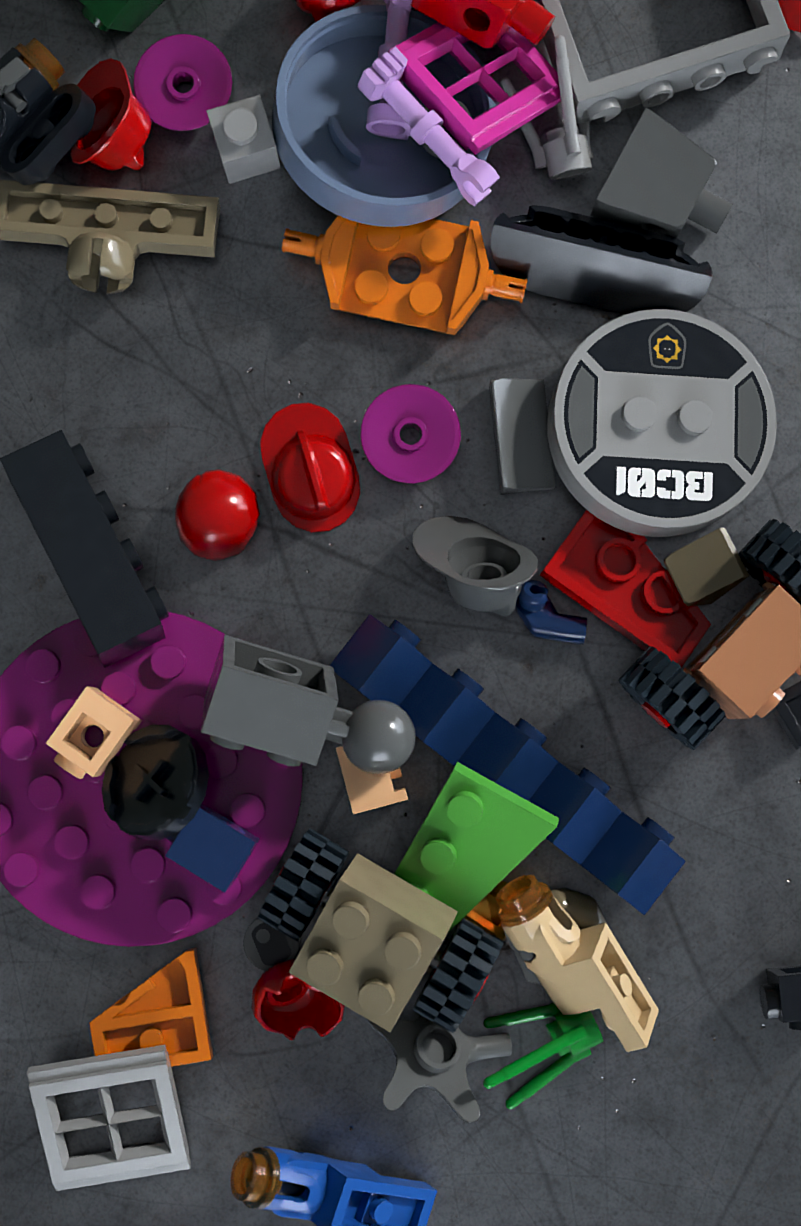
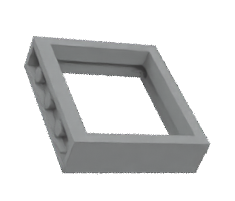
M534 0L556 16L551 27L543 37L552 66L556 71L554 39L557 35L565 37L576 124L603 117L604 122H607L619 115L623 109L642 104L644 107L657 106L669 100L676 92L692 87L697 91L707 90L720 84L725 80L726 76L745 70L749 74L760 73L763 65L780 59L791 35L778 0H746L756 29L589 82L560 1Z

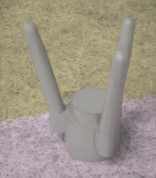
M557 35L554 39L564 126L548 131L546 133L547 143L544 145L531 121L520 127L532 150L535 169L547 167L549 179L551 180L566 179L587 173L592 170L590 159H593L590 143V120L576 125L569 59L563 35ZM504 77L500 80L502 89L509 97L516 93L509 78Z

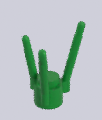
M551 1003L486 1018L483 1025L487 1029L553 1017L554 1021L545 1025L551 1039L549 1043L486 1077L483 1080V1086L491 1089L558 1053L559 1059L506 1100V1108L514 1109L572 1064L592 1055L590 1048L604 1041L591 1011L563 1015L556 1005Z

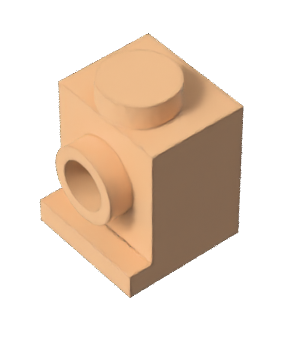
M87 686L46 744L58 752L53 760L73 776L82 779L88 773L92 777H98L103 774L110 760L118 753L126 738L133 730L137 729L142 720L98 688ZM93 725L100 727L104 734L103 742L95 748L89 746L85 740L87 729Z
M343 746L336 748L353 814L408 800L405 787L394 790L392 779L402 777L400 768L385 774L367 773L350 762Z

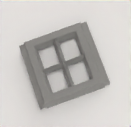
M166 1045L28 1067V1087L55 1191L190 1169L189 1147ZM152 1080L157 1105L114 1111L109 1086ZM98 1089L102 1114L60 1120L55 1095ZM160 1117L165 1141L122 1147L118 1123ZM106 1125L111 1150L69 1157L63 1132Z

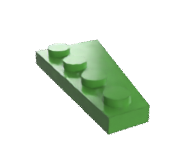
M457 762L396 868L394 875L458 911L449 929L450 931L557 827L559 818Z

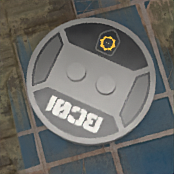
M651 309L626 314L611 320L590 334L572 354L558 378L551 395L547 417V437L551 456L560 478L574 498L587 511L605 523L625 532L650 537H672L698 531L718 521L741 503L754 490L769 465L774 450L777 429L776 407L769 382L763 369L747 347L733 334L708 319L695 314L669 309Z

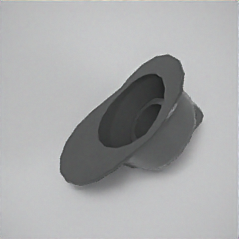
M456 516L434 517L422 522L413 532L412 546L417 556L428 566L444 575L448 591L453 600L465 609L492 611L502 616H509L515 609L522 584L529 581L538 570V559L532 550L510 541L485 525L468 518Z

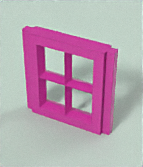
M437 22L396 45L398 50L408 59L401 79L430 111L434 110L444 120L442 125L465 150L470 149L476 155L561 102L557 71L524 36L512 27L496 43L504 54L481 66L462 45L469 41V39ZM449 52L468 75L444 88L428 71L425 65ZM512 61L532 83L509 97L489 74ZM477 83L496 105L472 119L452 96Z

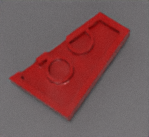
M585 510L539 576L644 651L649 647H655L682 668L711 626V623L698 606L685 605L668 570H665L646 545L648 540L645 536L615 528Z

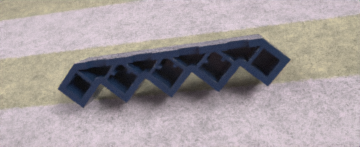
M369 614L329 665L334 668V672L370 701L385 700L400 706L411 718L415 728V736L453 766L459 762L558 817L557 827L546 839L645 915L686 862L669 847L675 837L649 817L640 825L622 812L605 797L611 787L585 767L576 775L558 762L541 747L548 739L546 736L522 718L513 725L493 711L478 698L484 688L463 671L457 668L453 675L450 676L434 665L415 649L421 639L399 621L394 619L391 625L387 627Z

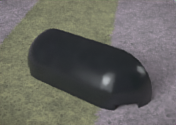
M532 205L529 206L527 215L510 218L505 213H502L496 218L492 228L490 248L496 266L505 276L527 279L525 290L625 315L651 309L688 312L705 296L713 277L710 264L707 261L698 263L684 253L685 242L677 238L552 207Z

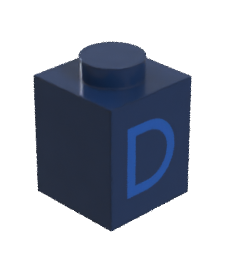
M202 803L195 817L183 829L174 835L166 837L173 844L165 856L225 893L232 886L260 839Z

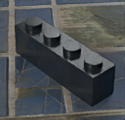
M59 430L1 457L0 461L104 668L165 639L161 620L169 617V614L156 588L153 586L144 590L135 573L143 569L144 566L130 538L119 542L111 524L119 521V518L107 493L103 490L95 494L86 477L95 472L82 445L79 443L70 447L63 431Z

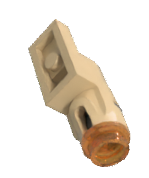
M523 875L507 883L496 896V902L499 905L498 916L502 921V928L511 949L516 954L526 980L542 985L552 1002L563 1015L579 1014L600 1008L606 1026L615 1032L626 1052L647 1048L659 1009L608 925L602 923L579 929L576 922L554 897L548 885L538 882L534 875Z

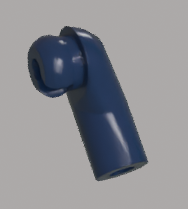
M529 580L523 583L516 600L515 609L529 632L534 637L583 645L587 630V617L559 614L547 595L549 590L544 583L538 580Z

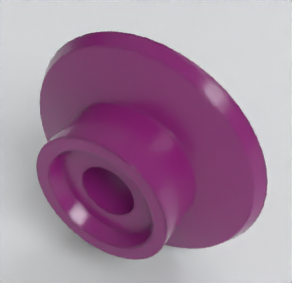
M189 34L171 35L155 42L141 56L134 73V93L137 100L148 112L150 119L158 125L172 130H193L210 123L206 110L228 103L232 91V73L224 54L210 41ZM182 82L193 84L192 89L186 93L176 91L177 86Z
M417 384L399 385L381 393L369 405L361 424V443L371 465L385 477L402 483L425 482L441 474L454 460L461 440L459 419L450 402L437 391ZM406 428H415L420 432L421 439L419 442L409 445L401 440L400 434Z

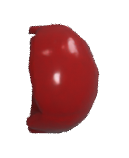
M221 469L205 471L202 475L197 474L184 487L176 503L175 524L180 541L195 556L213 561L240 554L245 549L258 525L260 511L256 492L241 476Z
M296 959L286 960L265 971L253 988L252 1010L254 1017L266 1031L283 1034L287 1039L295 1040L300 1030L310 1028L316 1031L320 1037H324L343 1020L345 1005L289 973Z

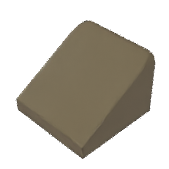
M719 528L671 553L664 559V564L683 602L687 606L712 604L749 577L725 528Z

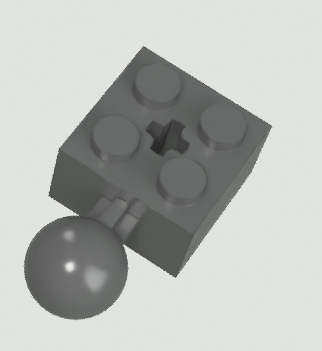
M224 635L204 697L201 732L209 734L210 739L214 743L234 750H241L246 745L267 751V756L270 759L287 766H300L301 762L316 766L326 739L342 744L350 762L362 771L372 774H385L400 768L411 756L415 745V728L411 718L400 706L390 701H367L352 711L337 707L339 699L333 667Z

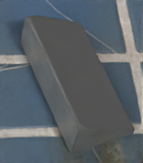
M491 379L489 392L500 494L555 489L553 459L547 437L548 412L544 379Z

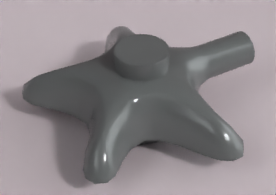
M422 1015L414 1021L399 1018L392 1031L388 1032L368 1020L373 1029L385 1039L396 1057V1068L393 1078L383 1095V1104L386 1109L395 1111L401 1107L413 1091L419 1088H429L441 1096L461 1120L467 1123L478 1121L481 1115L480 1108L469 1086L466 1066L477 1060L510 1056L512 1054V1042L508 1033L473 1037L464 1034L459 1027L454 1033H451Z

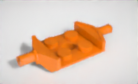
M338 215L326 230V233H320V236L290 230L289 228H286L284 233L285 239L283 238L282 252L315 257V263L321 265L330 307L334 310L455 335L467 322L481 300H488L489 294L519 301V303L523 302L527 279L493 274L494 270L489 269L478 221L471 220L470 225L466 226L430 219L408 226L381 227L358 223ZM399 258H409L418 264L420 274L415 281L408 284H400L389 275L390 265Z

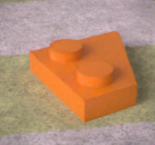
M196 948L187 949L89 1022L94 1056L166 1045L171 1067L208 1061L213 1058Z

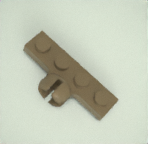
M0 180V240L55 244L68 247L66 263L68 276L74 285L83 290L97 293L101 274V276L108 277L107 294L124 291L132 284L135 260L140 254L147 252L215 258L220 216L219 197L49 183L22 185L13 180Z

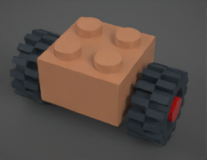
M776 519L769 520L738 553L744 566L749 569L747 572L752 578L760 582L759 585L764 591L756 593L686 668L682 670L679 664L674 660L671 661L662 651L659 652L655 647H649L618 680L624 690L630 694V697L636 703L643 707L642 709L648 715L654 718L662 728L667 729L675 739H679L683 745L691 750L696 749L725 717L727 719H750L756 714L760 718L766 716L785 696V692L780 689V686L794 673L801 676V533L797 530L793 532L790 526L784 522L780 524Z

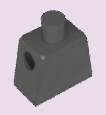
M645 108L601 189L590 216L677 238L687 219L717 234L733 203L704 189L717 165L716 160L655 112Z

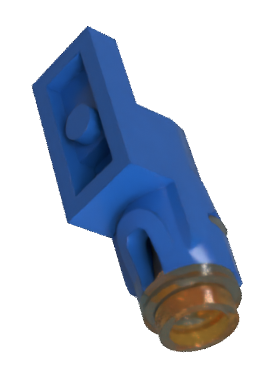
M269 1146L257 1147L250 1152H242L233 1164L230 1177L233 1196L237 1200L243 1201L248 1208L272 1211L281 1217L310 1220L316 1226H426L437 1194V1190L426 1182L382 1176L366 1164Z

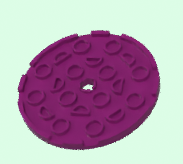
M168 612L169 617L161 620L165 639L104 668L80 619H75L35 641L0 676V882L18 902L38 918L65 933L84 940L126 947L152 946L177 941L216 925L250 900L267 881L289 845L297 824L302 802L303 762H301L300 766H287L270 759L267 756V751L246 745L241 750L225 748L214 743L210 739L209 734L201 732L204 697L225 634L203 622L176 613ZM87 686L98 688L140 718L142 722L133 732L149 725H170L197 740L206 754L209 770L206 796L202 803L260 839L232 886L225 893L166 857V853L173 844L166 838L162 840L138 839L120 830L121 828L118 827L117 823L110 820L104 810L102 796L105 771L98 777H92L86 773L82 779H79L64 770L53 760L58 752L48 746L46 742ZM93 725L87 729L85 740L89 746L95 748L103 742L104 734L100 727ZM123 744V746L120 748V750L118 751V753L116 754V756H119L121 750H122L127 744Z

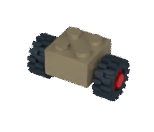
M308 829L300 843L295 847L291 857H289L281 869L257 917L259 920L298 942L318 909L322 911L289 973L388 1032H391L425 972L428 974L431 972L429 979L415 1002L413 1010L449 1032L454 1033L482 990L493 964L503 947L504 941L463 918L441 954L439 948L458 911L358 853L339 879L334 889L331 888L348 857L349 851L314 830Z

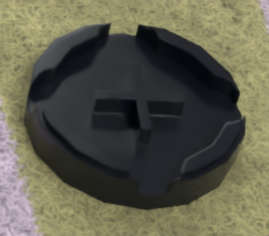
M149 725L131 733L124 741V744L127 745L121 750L119 756L115 755L108 763L102 784L104 810L110 820L117 823L118 827L121 828L120 830L141 840H162L178 833L195 817L206 796L209 770L206 754L195 738L170 725Z

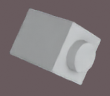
M260 94L206 110L229 184L281 168L276 144Z

